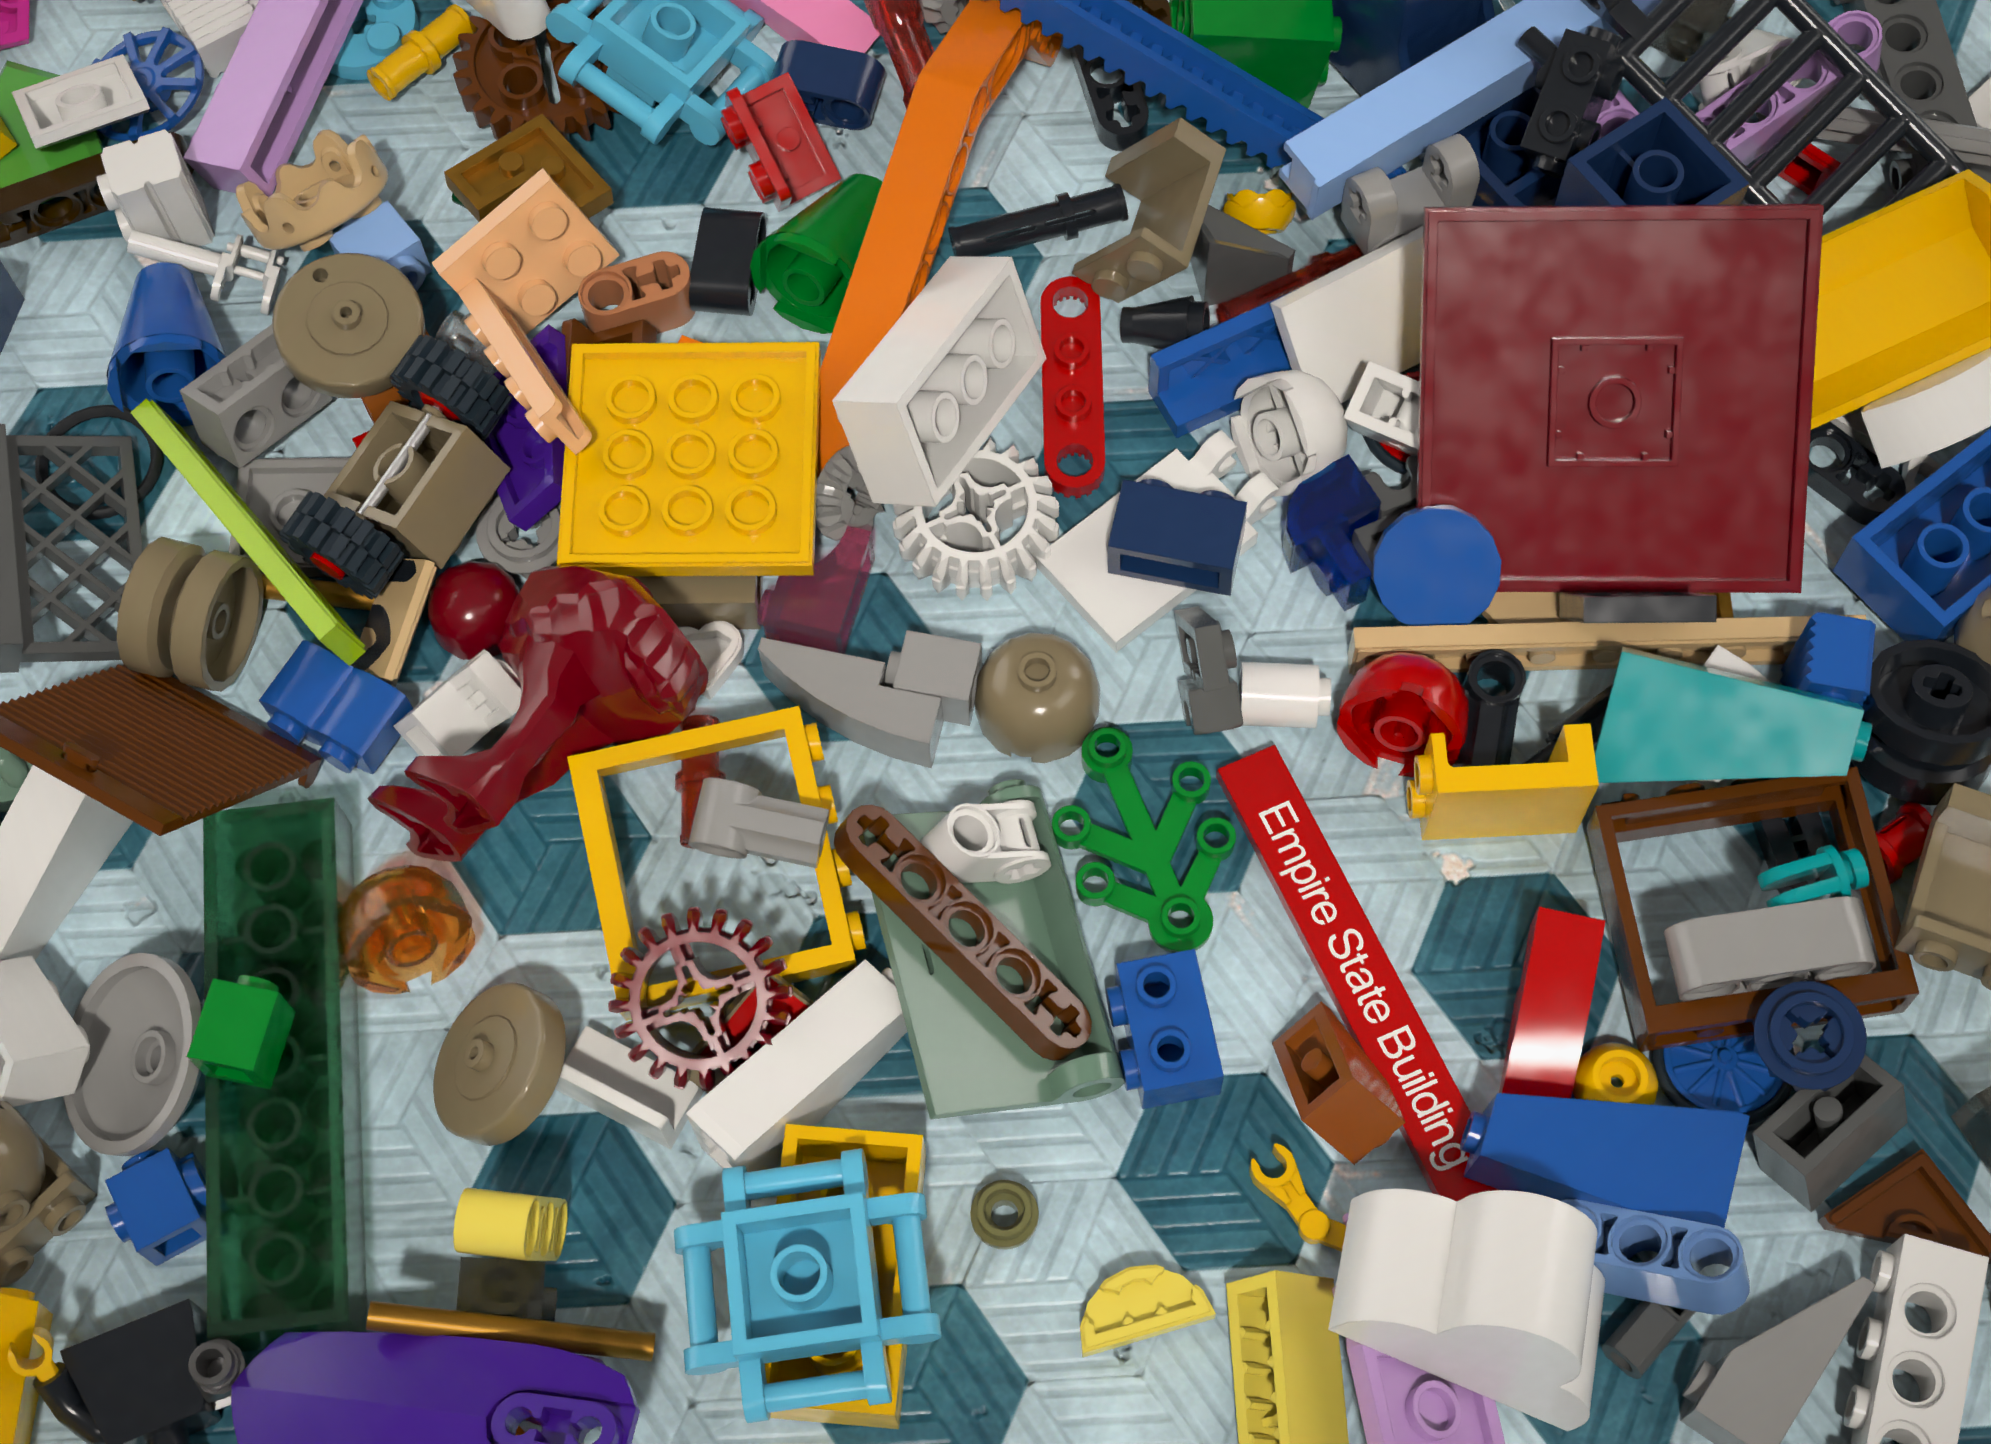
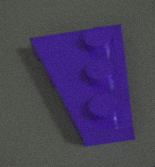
M548 324L530 342L567 396L565 335ZM499 371L495 372L493 375L500 380L498 384L505 386L504 381L507 378ZM509 393L508 395L512 397V402L484 443L510 468L498 486L497 492L509 522L526 532L544 515L552 511L561 501L565 444L558 437L551 443L545 441L526 419L524 414L528 410Z

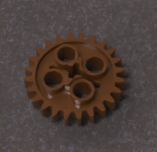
M546 0L550 11L558 4H568L571 1ZM603 2L588 18L593 20L606 7L603 5ZM470 16L469 22L473 34L461 33L458 35L462 51L453 53V60L457 72L453 73L464 108L466 112H473L479 128L490 124L494 139L498 140L540 114H543L568 142L569 134L575 132L585 141H590L591 133L589 126L593 123L607 130L611 128L608 111L619 113L579 83L573 87L558 76L562 63L577 44L573 41L563 43L553 37L548 29H545L560 94V101L553 104L550 102L536 36L525 40H512L502 34L487 19ZM597 59L593 65L606 74L608 66Z

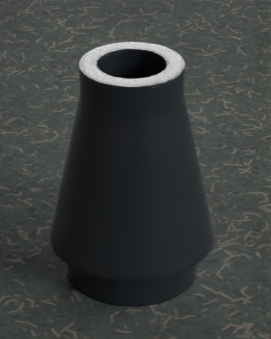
M1193 295L1138 307H1123L1121 312L1120 333L1122 343H1136L1165 349L1210 328L1208 302L1195 301Z

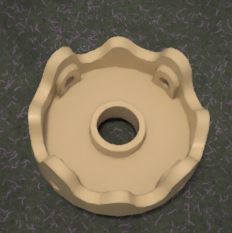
M329 129L320 131L313 141L315 160L304 166L290 163L279 165L275 172L276 190L269 197L256 184L250 181L239 184L236 187V196L243 210L241 217L263 248L280 250L299 245L302 251L313 250L323 245L333 236L332 230L350 218L357 219L371 213L382 203L379 194L387 183L388 171L375 148L364 134L347 144L337 133Z

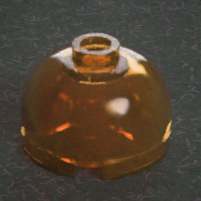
M404 865L386 868L370 875L351 890L342 905L338 918V941L342 958L354 982L373 993L401 994L410 992L407 982L432 971L431 985L439 982L464 963L475 945L471 914L454 884L431 869L422 866Z

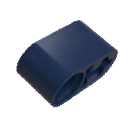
M791 40L781 46L770 81L789 72L814 123L848 130H862L871 123L886 72L878 60L865 53L802 40Z

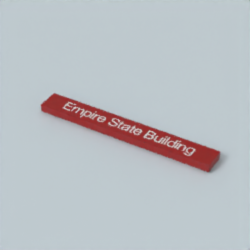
M1274 744L1217 769L1216 778L1349 1034L1389 1083L1406 1122L1399 1130L1432 1193L1459 1201L1472 1194L1499 1190L1463 1177L1470 1153L1460 1150V1143L1471 1112L1276 745Z

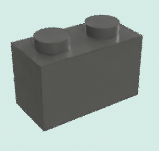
M1864 1055L1858 1069L1841 1084L1825 1092L1823 1090L1810 1089L1797 1091L1753 1132L1760 1170L1812 1212L1908 1123L1904 1085L1872 1059Z

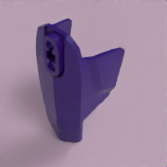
M351 1331L285 1332L260 1352L231 1386L232 1417L238 1444H583L586 1434L596 1427H602L599 1438L592 1444H632L640 1414L635 1394L627 1377L606 1366L600 1359L535 1344L459 1336H417L387 1332ZM523 1420L542 1426L541 1433L537 1429L530 1428L526 1433L516 1435V1430Z

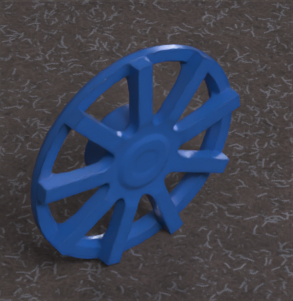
M162 27L158 31H149L134 35L132 32L124 34V41L111 49L101 60L95 58L92 64L128 53L130 68L150 107L147 113L159 110L167 119L163 124L143 132L144 114L130 118L128 133L115 131L112 129V125L98 129L102 135L119 142L128 140L132 142L138 140L141 136L164 129L168 132L178 125L196 104L204 82L203 61L195 46L187 38L173 32L170 28ZM154 43L146 61L142 62L139 47ZM169 44L182 49L159 64ZM189 61L193 62L195 78L166 77L169 72ZM172 90L191 92L183 106L176 113L166 104Z

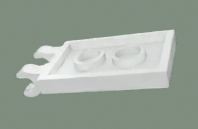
M1423 226L1270 303L1292 370H1299L1322 379L1336 394L1340 403L1353 397L1369 361L1397 373H1401L1420 363Z
M1222 430L1207 439L1191 460L1188 461L1178 449H1175L1135 480L1140 482L1144 479H1157L1170 484L1174 489L1202 493L1208 490L1221 491L1231 495L1235 500L1247 502L1245 531L1239 557L1257 544L1258 532L1251 525L1267 516L1277 506V502L1272 497L1279 492V488L1263 472L1250 479L1236 497L1219 480L1236 465L1237 461L1231 455L1238 450V446ZM1120 492L1052 543L1049 559L1045 560L1036 556V566L1039 571L1116 653L1196 591L1195 589L1108 573V542Z

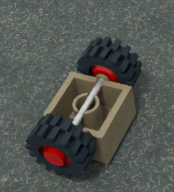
M418 336L390 375L392 386L399 389L398 393L403 398L411 400L412 403L410 405L414 408L390 401L324 496L317 492L312 493L311 491L306 494L279 532L280 539L288 544V547L294 553L303 556L302 559L305 562L320 569L322 574L328 578H334L341 586L345 588L350 587L356 594L365 595L369 599H376L405 556L435 562V567L442 569L450 556L457 551L463 537L485 505L492 500L496 489L510 470L484 443L511 404L512 397L508 395L510 392L505 386L498 384L500 380L496 376L486 373L483 370V365L476 360L472 362L466 358V353L458 348L454 351L447 342L440 339L436 341L432 336Z

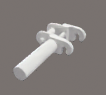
M132 230L127 246V253L160 262L175 263L186 269L215 276L210 300L219 302L221 289H224L226 281H232L235 274L262 281V287L265 292L260 312L266 315L270 313L271 303L274 302L280 282V267H277L276 264L282 266L284 263V257L279 256V250L271 249L270 252L243 244V235L240 234L237 235L234 243L228 242L226 251H230L231 254L225 252L220 254ZM240 256L267 263L264 273L237 266Z

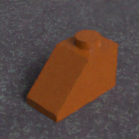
M1322 1001L1272 1043L1301 1120L1354 1165L1374 1148L1385 1144L1392 1134L1406 1123L1389 1083L1330 1008Z

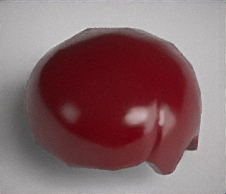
M467 561L450 567L436 578L435 584L430 587L428 597V617L439 645L444 650L463 660H471L484 649L492 657L501 654L498 644L506 624L505 621L514 600L520 592L514 578L496 563Z

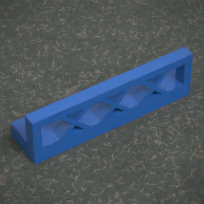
M1279 298L1150 355L1148 392L1176 438L1241 410L1243 398L1236 400L1234 398L1237 389L1247 379L1267 373L1292 370L1270 305L1271 302Z

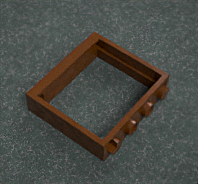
M1857 767L1849 768L1847 776L1785 777L1772 780L1770 778L1736 779L1731 782L1730 786L1705 789L1703 784L1691 783L1672 788L1666 792L1665 796L1640 799L1638 794L1625 793L1620 801L1601 803V805L1595 806L1587 826V834L1637 1048L1640 1052L1754 1035L1752 1023L1760 1006L1778 988L1656 1006L1619 852L1618 843L1829 811L1839 852L1857 848L1863 855L1868 868L1869 885L1857 890L1851 889V896L1858 898L1860 901L1876 967L1871 970V974L1817 982L1831 986L1848 997L1858 1009L1862 1019L1903 1013L1918 996L1919 989L1909 954L1894 949L1901 924ZM1822 1018L1817 1024L1812 1023L1810 1026L1827 1024L1828 1021ZM1796 1023L1791 1025L1794 1029L1802 1028Z

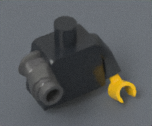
M190 1299L61 1350L60 1353L64 1363L53 1362V1337L47 1329L41 1327L33 1329L34 1338L44 1349V1353L40 1357L35 1359L22 1357L13 1342H10L8 1350L10 1367L19 1375L36 1376L33 1386L56 1419L87 1444H192L189 1435L213 1426L221 1420V1409L231 1405V1386L248 1366L244 1361L240 1348L225 1339L212 1340L207 1313Z

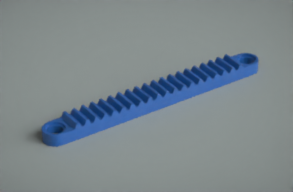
M1000 0V10L1004 12L1015 7L1021 10L1022 23L1027 25L1035 20L1042 22V34L1048 37L1057 32L1062 34L1063 47L1069 49L1078 44L1083 46V58L1090 61L1099 56L1103 58L1104 71L1107 73L1118 69L1125 71L1124 83L1132 85L1139 81L1146 84L1145 95L1148 97L1159 93L1166 95L1165 107L1173 109L1180 105L1187 108V120L1193 121L1200 117L1207 119L1206 131L1213 133L1224 129L1227 131L1226 142L1233 145L1240 141L1246 142V154L1250 157L1263 152L1267 155L1266 166L1271 169L1281 164L1287 165L1292 162V158L1284 150V144L1287 140L1324 119L1126 0ZM1401 166L1387 174L1390 180L1407 173V171Z

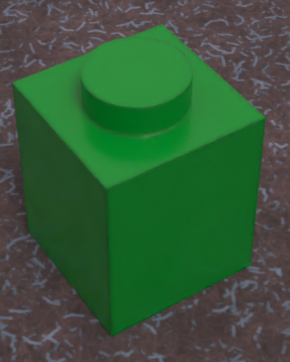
M249 975L239 976L237 983L213 978L186 1057L205 1076L271 1090L296 1012L278 992L279 987L268 980Z

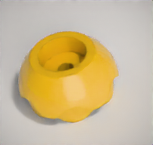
M1244 189L1235 196L1232 193H1227V202L1224 204L1223 212L1266 235L1284 232L1292 222L1296 212V202L1292 200V193H1285L1281 189H1273L1266 194H1257L1252 190Z
M1610 1042L1595 1046L1579 1059L1573 1087L1575 1099L1654 1105L1658 1091L1657 1075L1649 1059L1638 1049L1626 1044ZM1611 1078H1619L1622 1081V1087H1614L1611 1084Z

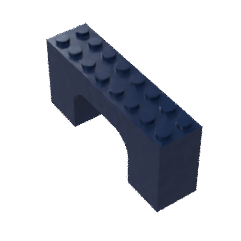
M1332 0L1333 16H1340L1342 20V38L1339 51L1331 52L1329 61L1363 96L1496 17L1492 0ZM1535 86L1455 133L1461 134L1467 139L1475 152L1479 165L1480 179L1472 206L1742 204L1750 184L1667 97L1569 158L1562 179L1548 176L1533 169L1534 159H1531L1520 147L1541 90ZM1426 151L1417 156L1422 162H1424Z

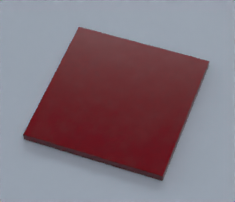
M1824 205L1424 207L1416 508L1453 505L1478 518L1491 532L1501 558L1500 585L1496 592L1801 593Z

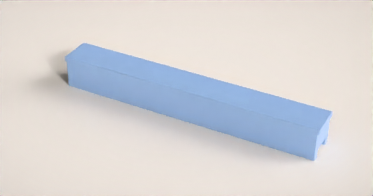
M1523 0L1287 140L1284 144V150L1292 158V162L1280 168L1279 176L1307 209L1306 214L1313 220L1342 202L1347 178L1374 167H1379L1387 175L1424 153L1428 145L1454 135L1535 86L1538 70L1542 66L1518 46L1520 38L1529 28L1535 26L1558 47L1565 29L1584 34L1587 26H1594L1616 35L1619 34L1604 18L1593 13L1581 0ZM1661 0L1631 1L1647 15Z

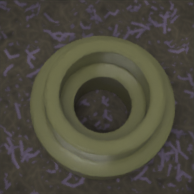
M998 1180L987 1184L976 1194L971 1205L970 1216L973 1230L981 1241L990 1247L1007 1250L1019 1247L1031 1238L1037 1228L1039 1211L1033 1194L1025 1186L1011 1180ZM1000 1206L1012 1207L1018 1214L1015 1223L1008 1227H1001L995 1224L991 1217L996 1208Z

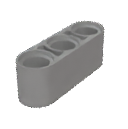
M1834 897L1700 917L1674 924L1664 931L1679 999L1683 1001L1778 988L1799 981L1817 982L1857 976L1867 973L1876 967L1861 904L1856 897Z

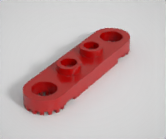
M1068 276L1051 282L1044 289L1041 296V344L1047 358L1042 364L1045 476L1049 477L1054 492L1057 494L1062 493L1067 498L1075 496V499L1081 498V495L1086 494L1089 496L1094 489L1097 490L1105 474L1100 297L1093 291L1091 284L1084 282L1078 277ZM1070 296H1073V300L1079 298L1081 303L1084 302V306L1087 309L1079 316L1064 317L1055 311L1054 306L1057 305L1058 300L1060 302L1063 301V297H1066V300H1068ZM1074 453H1078L1079 457L1084 455V459H1089L1092 467L1086 474L1074 477L1064 474L1058 468V463L1061 462L1062 457L1064 459L1067 458V454L1074 456Z

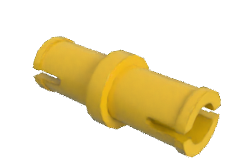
M452 4L446 8L444 13L420 31H409L402 37V45L375 67L367 70V78L372 87L380 96L390 101L423 73L432 75L442 66L441 59L460 44L458 35L461 33L473 34L469 15L460 6Z

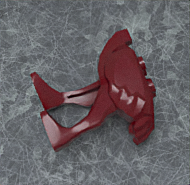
M577 565L547 566L531 572L513 602L498 644L505 663L515 671L521 685L520 707L508 730L488 750L466 756H416L404 772L409 779L426 790L396 785L378 786L367 798L377 810L410 832V839L406 845L411 852L417 856L438 861H462L485 831L497 827L514 805L554 785L570 769L568 756L595 751L609 744L618 746L668 735L695 710L698 697L705 692L709 672L698 652L667 612L654 600L651 591L640 580L630 575L623 576Z

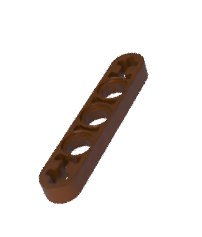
M870 804L861 805L852 810L840 824L834 836V846L840 859L984 1003L1042 1058L1052 1061L1063 1060L1087 1042L1091 1034L1092 1021L1083 1003L937 858L884 808ZM867 830L877 839L868 847L859 839V836ZM894 853L899 859L888 870L883 863ZM910 871L921 876L928 885L929 898L921 900L909 895L902 886L901 873ZM958 918L970 924L976 934V946L967 947L955 941L949 931V919ZM997 966H1010L1019 973L1024 984L1022 994L1010 993L1001 986L996 975ZM1038 995L1042 1002L1031 1012L1026 1005ZM1056 1017L1065 1025L1060 1036L1056 1035L1050 1028Z

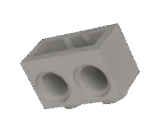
M272 324L179 390L202 445L239 469L258 457L263 451L332 401L331 396L321 394L305 386L288 370L280 356Z

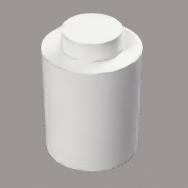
M1241 662L1239 698L1243 726L1316 728L1318 716L1330 715L1331 678H1320L1319 665Z

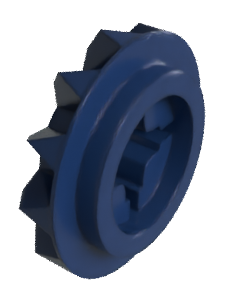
M1799 981L1778 988L1764 1000L1752 1023L1755 1040L1754 1052L1760 1055L1762 1061L1767 1066L1769 1076L1780 1078L1792 1085L1795 1091L1810 1089L1823 1090L1825 1092L1841 1084L1854 1074L1865 1055L1867 1034L1861 1014L1848 997L1837 989L1823 983ZM1822 1018L1828 1021L1821 1029L1823 1033L1818 1039L1820 1046L1825 1049L1822 1053L1812 1047L1806 1049L1803 1053L1799 1051L1795 1056L1789 1052L1794 1047L1792 1043L1798 1036L1796 1030L1791 1026L1793 1023L1805 1029L1812 1023L1817 1024Z

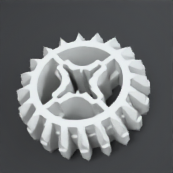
M989 438L983 445V450L977 451L944 495L946 497L951 493L953 502L945 509L938 511L939 518L927 522L934 507L893 504L894 514L897 515L892 523L894 537L901 541L899 543V552L902 559H904V562L913 561V573L917 576L918 580L933 575V588L936 589L938 594L951 583L956 585V595L961 601L969 594V588H980V594L988 601L992 596V586L1000 584L1004 590L1012 594L1016 589L1015 575L1032 581L1037 574L1036 556L1045 560L1049 559L1051 555V545L1049 543H1054L1058 539L1059 524L1056 522V518L1059 516V502L1056 500V497L1051 496L1052 483L1049 477L1038 476V464L1034 458L1019 463V451L1016 450L1014 444L1002 454L996 453V444ZM966 507L970 514L966 515ZM1025 515L1026 520L1020 531L1010 541L1001 546L1000 534L1013 526L1014 519ZM982 523H986V530Z

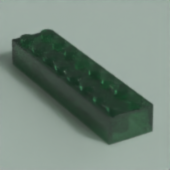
M334 797L222 810L203 818L204 1003L213 978L237 983L239 976L249 975L276 984L279 987L278 992L296 1012L271 1090L205 1076L207 1338L210 1340H229L240 1348L241 1352L265 1349L285 1332H368L366 1330L367 1289L352 824Z

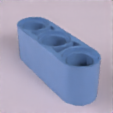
M1578 1199L1562 1200V1202L1575 1207L1587 1215L1597 1228L1594 1265L1605 1278L1604 1293L1711 1315H1724L1736 1311L1745 1303L1750 1293L1749 1275L1743 1248L1739 1239L1730 1230L1717 1225ZM1641 1251H1654L1658 1253L1655 1258L1644 1263H1635L1629 1260L1633 1255ZM1712 1264H1723L1730 1267L1726 1272L1715 1277L1699 1274L1704 1267Z

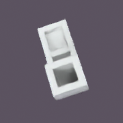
M1991 348L1875 400L1863 408L1861 415L1881 469L1946 448L1991 426Z

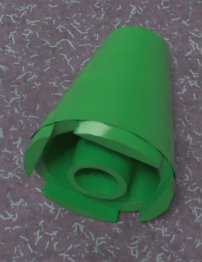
M852 174L768 235L755 249L750 264L754 285L760 294L765 287L778 301L773 309L782 318L805 330L821 334L833 332L882 185L881 180L866 174Z

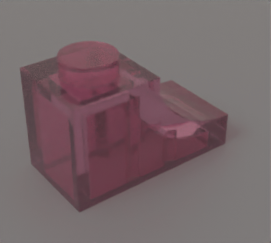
M847 526L843 537L832 552L814 564V575L779 576L775 589H766L764 591L758 609L757 623L764 627L767 639L845 654L875 561L871 531Z

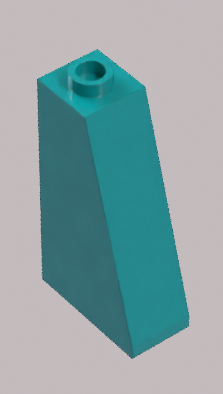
M1622 646L1595 749L1598 782L1620 783L1847 776L1851 760L1862 762L1865 757L1871 736L1872 723L1862 721L1865 710L1857 703Z

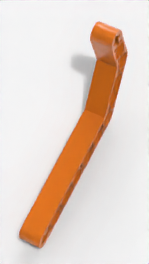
M970 0L923 67L914 86L820 368L817 477H819L826 463L836 452L849 446L832 400L926 285L979 125L1022 59L1051 67L1063 43L1062 34L1057 32L1048 37L1042 34V22L1035 20L1027 25L1022 23L1021 10L1015 7L1004 12L1000 10V0Z

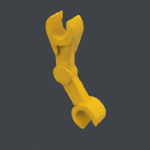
M1277 1143L1273 1145L1272 1153L1285 1170V1173L1278 1178L1265 1176L1259 1164L1252 1158L1249 1173L1253 1184L1282 1208L1286 1209L1298 1226L1300 1237L1309 1244L1320 1243L1342 1252L1346 1225L1329 1219L1325 1213L1315 1207L1305 1193L1306 1191L1292 1153L1285 1146Z

